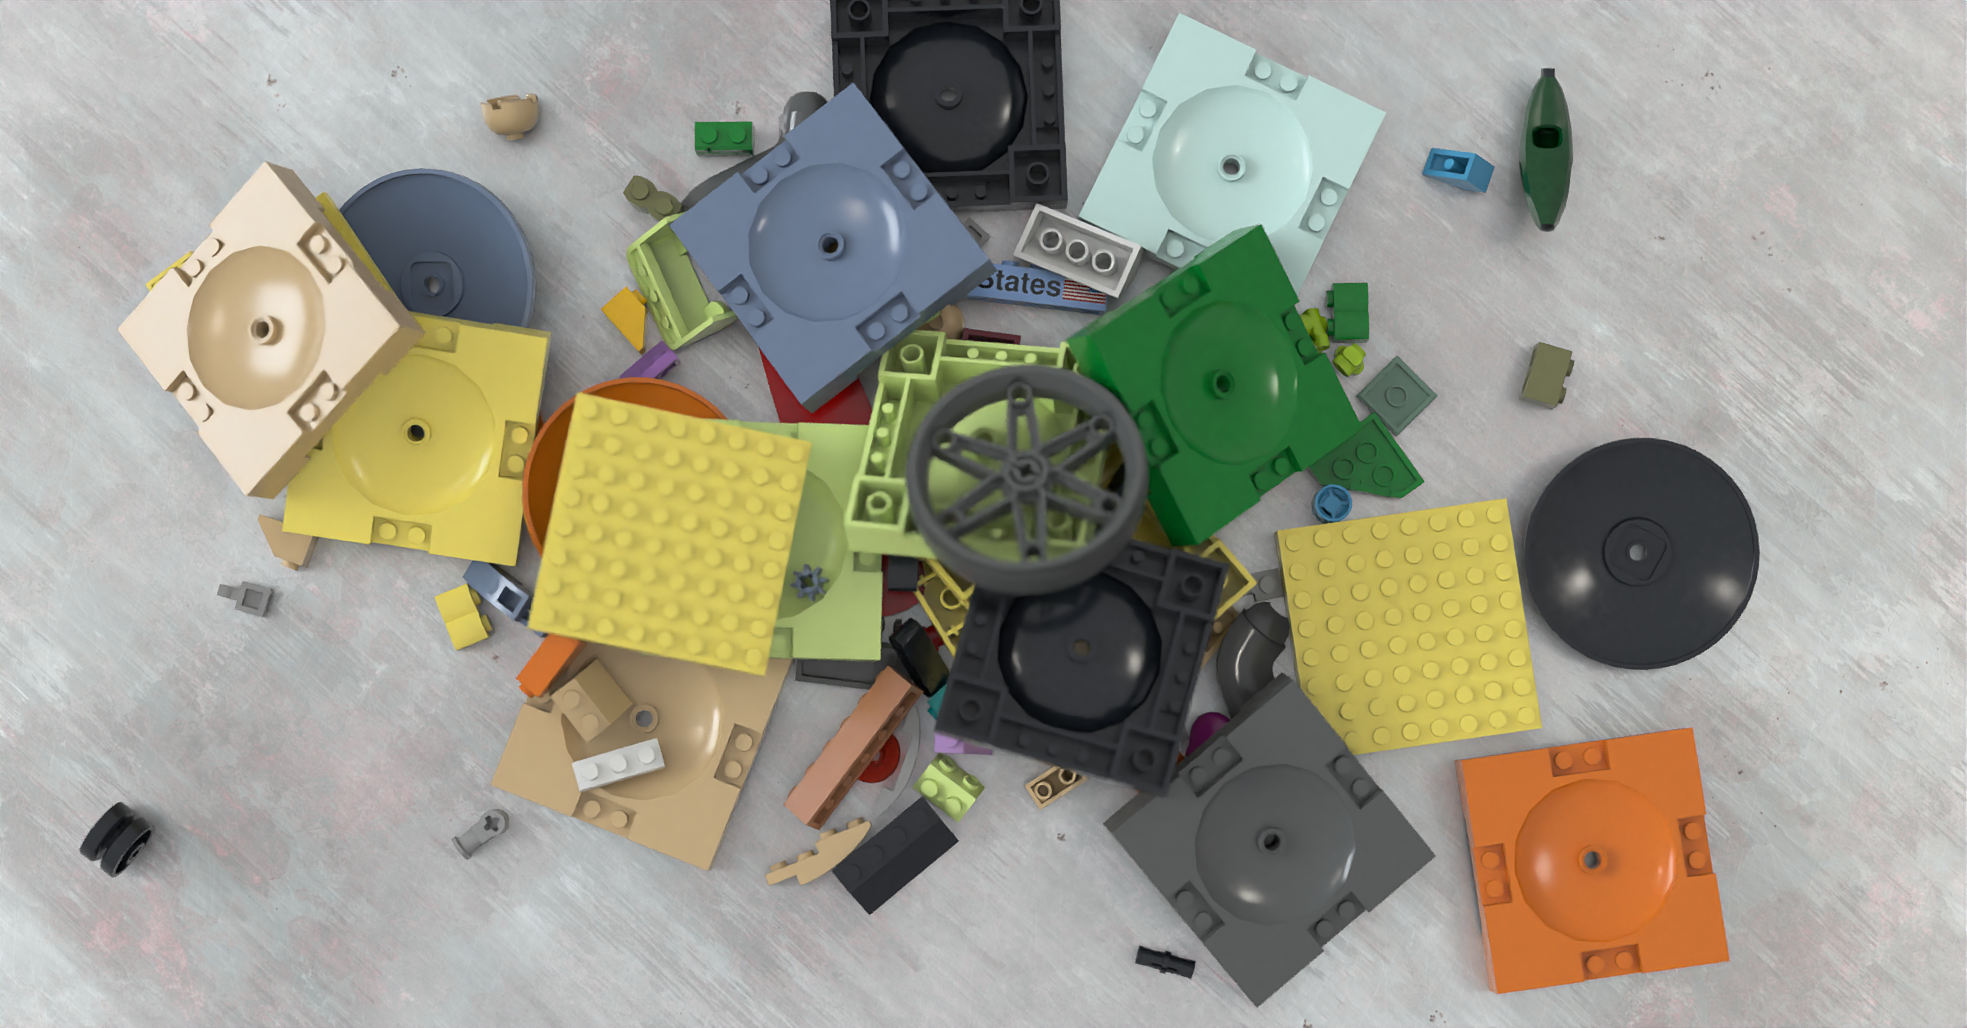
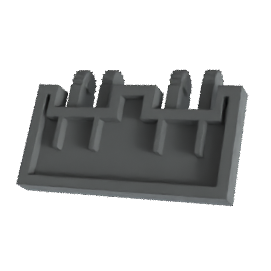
M881 617V655L879 661L797 659L795 681L870 690L875 683L877 675L885 670L887 666H890L900 671L909 680L912 681L892 645L882 642V635L885 629L884 617ZM902 619L895 620L893 632L902 625Z

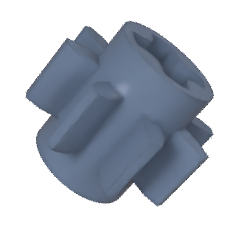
M804 564V571L800 573L797 571L793 572L797 576L796 582L790 585L800 590L797 594L798 598L802 599L808 594L810 601L814 602L816 594H826L823 586L824 583L829 582V579L820 576L822 568L816 567L812 572L810 565ZM807 578L812 579V582L815 583L813 588L808 587V584L805 582Z

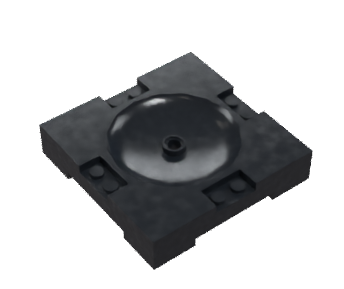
M830 0L834 97L854 83L952 211L1033 210L1036 203L1050 209H1067L1068 191L1060 0ZM945 90H952L955 92L956 97L952 101H945L941 98V94Z
M1095 528L1093 537L1101 530ZM1130 538L1127 545L1107 566L1089 578L1066 588L1043 593L1017 594L991 590L975 584L933 733L1015 757H1023L1072 771L1082 776L1152 796L1166 797L1230 564L1174 548L1170 550ZM1078 641L1085 642L1089 647V653L1086 656L1077 655L1073 649L1074 643Z

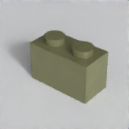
M1542 342L1534 345L1519 400L1548 409L1557 407L1558 403L1562 404L1567 390L1566 387H1563L1566 376L1570 377L1574 366V360H1571L1573 351Z

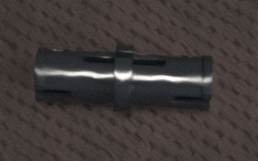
M1140 945L1135 959V964L1160 970L1159 973L1166 974L1168 972L1189 979L1193 976L1196 963L1194 960L1171 955L1170 951L1160 952Z

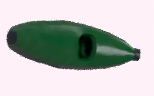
M1541 68V76L1532 89L1525 110L1520 139L1519 167L1526 202L1532 220L1538 229L1550 232L1554 231L1559 224L1566 207L1573 164V141L1568 105L1563 89L1555 77V68Z

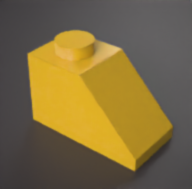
M626 286L606 303L601 310L642 355L646 352L648 310L644 304L647 300L637 289L631 292Z

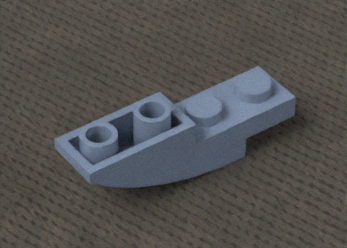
M472 560L463 575L466 582L513 621H518L528 627L534 594L524 588L520 581L496 564ZM533 631L541 638L548 636V633Z

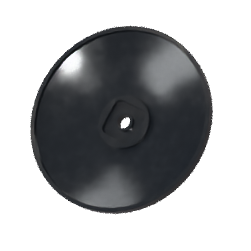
M1637 437L1619 439L1593 447L1563 466L1547 483L1535 502L1527 523L1523 548L1527 585L1538 611L1549 627L1563 641L1586 657L1613 667L1634 670L1659 669L1677 665L1705 652L1722 639L1738 621L1752 596L1757 580L1760 555L1758 531L1751 508L1735 481L1719 465L1702 453L1685 445L1668 440ZM1635 544H1641L1645 548V555L1640 560H1633L1630 556V549Z

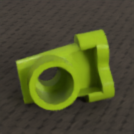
M1310 308L1299 314L1318 354L1329 349L1328 334L1325 333L1327 330V320L1324 316H1320L1319 309Z
M1356 343L1348 347L1341 345L1334 351L1332 363L1344 376H1356L1364 370L1363 358L1366 356V353Z

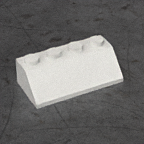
M1036 203L1013 256L1119 299L1134 279L1145 252L1139 244Z

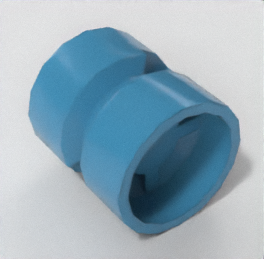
M1331 484L1324 486L1311 500L1312 514L1317 521L1323 524L1340 522L1349 515L1352 509L1351 495L1346 488L1340 485Z

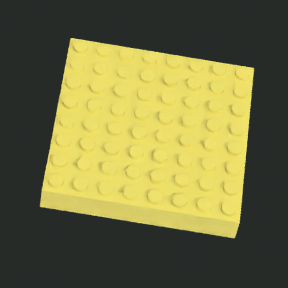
M577 393L527 629L761 677L765 676L812 442Z
M1507 498L1277 530L1274 533L1284 592L1286 617L1290 623L1289 637L1296 684L1335 730L1353 755L1542 728Z

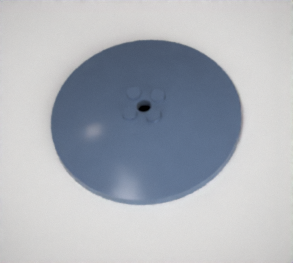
M407 169L390 173L370 182L357 191L340 208L339 211L408 311L487 324L498 323L529 328L536 300V273L528 240L519 222L508 207L493 192L480 183L457 173L444 170ZM432 277H436L439 281V289L435 293H432L428 288V281Z

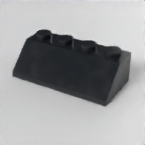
M922 796L833 869L832 872L852 897L870 915L959 842V840Z

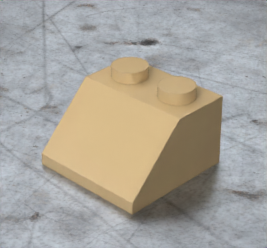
M597 658L550 693L551 698L586 742H589L611 725L632 705V702Z

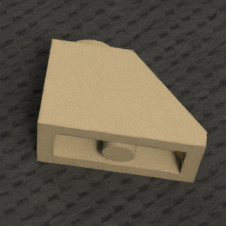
M259 514L258 522L274 556L283 559L281 565L297 571L299 565L308 568L319 537L282 531L283 522Z

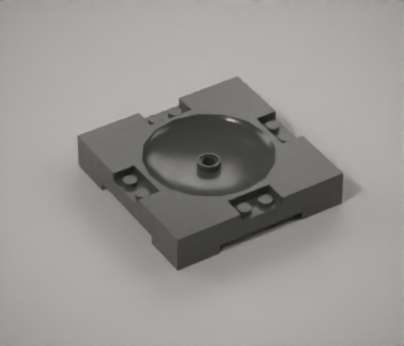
M1283 672L1238 709L1239 713L1175 766L1166 797L1160 798L1139 792L1103 823L1257 1008L1324 952L1322 947L1365 910L1371 912L1436 856L1386 793L1379 788L1353 756L1347 745L1296 682ZM1274 834L1273 842L1269 845H1264L1266 836Z

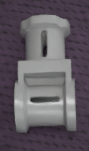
M493 809L487 811L466 833L459 838L455 836L452 842L458 852L468 860L471 858V853L481 845L487 843L493 837L505 833L509 828L510 819L503 810ZM498 817L500 820L497 824L498 828L491 829L489 826L492 822L491 818Z

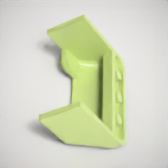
M685 212L665 217L633 242L626 252L627 262L643 297L647 300L646 304L662 339L672 350L685 347L716 333L739 319L734 311H729L723 302H708L687 256L688 250L669 226Z

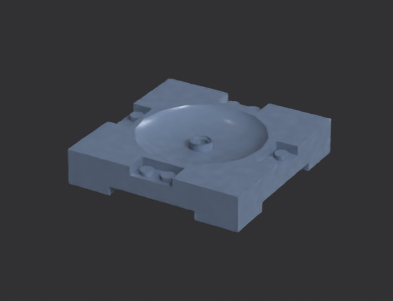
M854 83L784 136L787 140L743 174L739 172L734 174L669 225L716 290L723 296L746 327L753 340L798 401L811 413L815 412L858 379V373L948 304L953 306L997 272V269ZM838 243V249L833 253H828L830 245Z

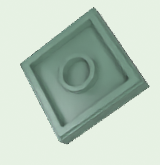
M1398 355L1356 395L1372 413L1375 412L1383 424L1396 437L1438 396Z

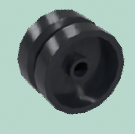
M123 802L116 803L103 814L89 831L79 849L80 854L91 862L101 859L100 868L112 878L121 874L137 858L154 832V826L144 818L133 820L134 811Z

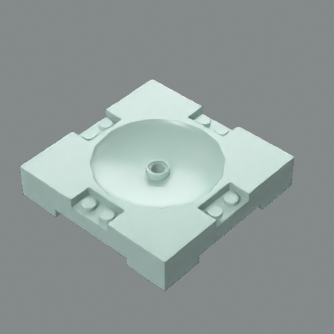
M1179 13L1129 117L1078 216V220L1141 245L1145 256L1174 270H1178L1195 259V255L1232 231L1262 224L1296 295H1298L1386 112L1310 75L1307 78L1256 53V49ZM1227 163H1232L1238 168V173L1229 175L1224 171L1223 166Z

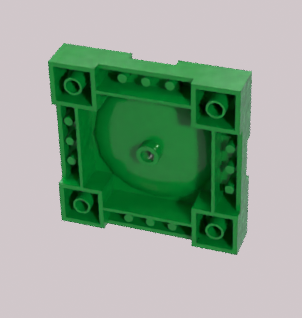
M1262 224L1232 231L1195 255V259L1116 310L1107 312L1065 339L1084 377L1099 384L1112 394L1134 421L1144 443L1147 456L1148 488L1151 492L1147 495V499L1172 547L1199 545L1260 502V497L1295 472L1304 471L1363 429L1326 353L1318 354L1295 307L1299 299Z

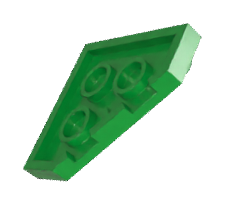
M1375 412L1360 422L1362 430L1308 467L1321 486L1335 484L1346 488V490L1395 499L1403 498L1425 482Z

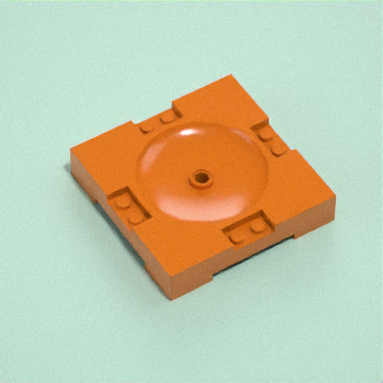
M1693 727L1454 760L1462 813L1466 821L1483 932L1481 933L1489 990L1491 992L1503 994L1580 983L1586 980L1730 961L1717 877L1712 869L1704 815L1707 814ZM1592 851L1597 859L1595 865L1589 868L1584 860L1586 854Z

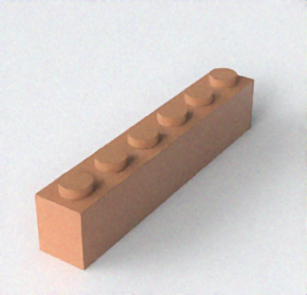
M887 666L885 670L877 675L875 683L870 690L859 699L858 706L852 714L843 720L840 730L834 738L825 744L823 752L818 759L807 768L805 776L800 783L791 789L788 799L783 805L805 825L820 830L924 691L900 671Z

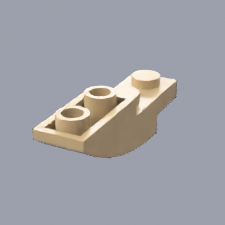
M1053 766L1024 786L1041 810L1088 780L1089 777Z
M861 817L846 823L848 829L837 833L836 829L833 828L819 834L821 840L815 842L819 853L814 855L813 850L797 855L798 862L787 866L786 861H782L770 866L771 872L765 875L768 885L770 886L796 875L801 886L828 872L843 861L859 845L872 826L871 821L864 822Z

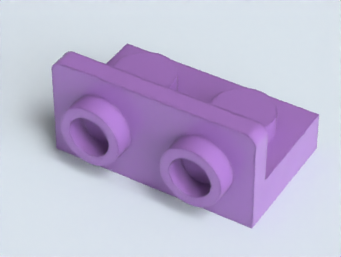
M660 341L622 373L620 378L648 377L662 379L681 361L663 341Z

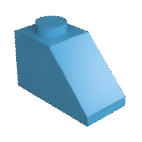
M1431 148L1422 174L1462 190L1486 193L1495 166L1476 153Z

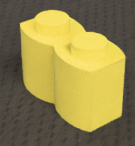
M464 584L435 596L438 609L455 650L459 651L491 638L489 631L493 630L492 623L487 614L482 615L479 604L482 603L481 596L469 584Z

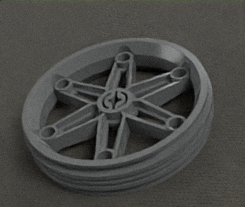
M1035 364L1012 365L973 376L948 391L935 403L920 423L907 457L905 483L909 509L918 533L927 547L943 564L962 578L991 590L1006 593L1034 594L1055 591L1079 583L1103 569L1122 551L1136 530L1144 512L1148 493V465L1145 446L1134 421L1121 403L1102 386L1078 373L1058 367ZM1019 398H1024V399H1025V400H1023V401H1016V399H1019ZM1033 398L1061 401L1081 409L1093 418L1041 444ZM1007 400V447L951 431L958 423L977 410ZM1026 416L1032 451L1024 450L1017 452V417ZM1099 430H1106L1107 432H1105V433H1098L1097 431H1099ZM1084 439L1088 442V444L1056 467H1053L1052 463L1048 460V458ZM1114 441H1116L1121 451L1126 467V484L1122 499L1072 474L1103 449L1112 445ZM943 444H950L948 447H940ZM965 450L1003 462L999 472H996L961 455V453ZM934 457L982 481L950 507L942 510L938 515L932 506L928 493L929 473ZM1055 484H1058L1094 501L1092 506L1051 494ZM998 489H1001L1002 493L1006 496V498L969 517L965 514ZM1037 503V540L1028 541L1022 505ZM1047 509L1104 526L1097 535L1082 546L1066 554L1047 559ZM1106 509L1116 510L1112 513L1105 512ZM1013 512L1021 561L1003 560L982 554L968 547L959 539ZM948 523H955V524H956V525L953 526V527H946V526H945V525L948 524ZM1032 556L1040 557L1038 560L1035 561L1028 560V558Z

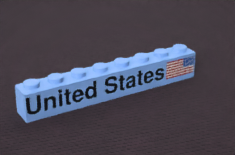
M1002 261V264H993L997 269L996 273L962 298L1104 315L1108 295L1034 264H1030V268L1018 267V262Z

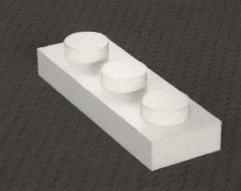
M657 738L572 762L580 792L665 768Z

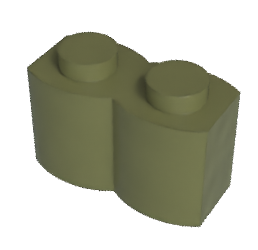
M633 176L623 191L632 207L640 212L651 214L657 223L667 216L685 212L680 202L673 195L664 191H658L655 185L644 177Z

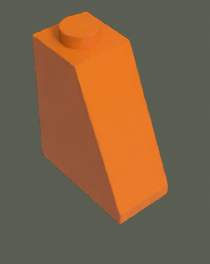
M548 634L516 677L521 683L518 688L531 699L534 695L538 698H543L588 644L582 640Z

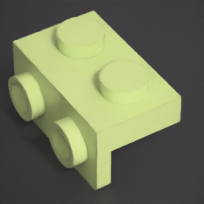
M942 753L937 754L913 786L916 791L956 822L961 820L985 788L975 776L966 773L957 766L953 759L944 756Z

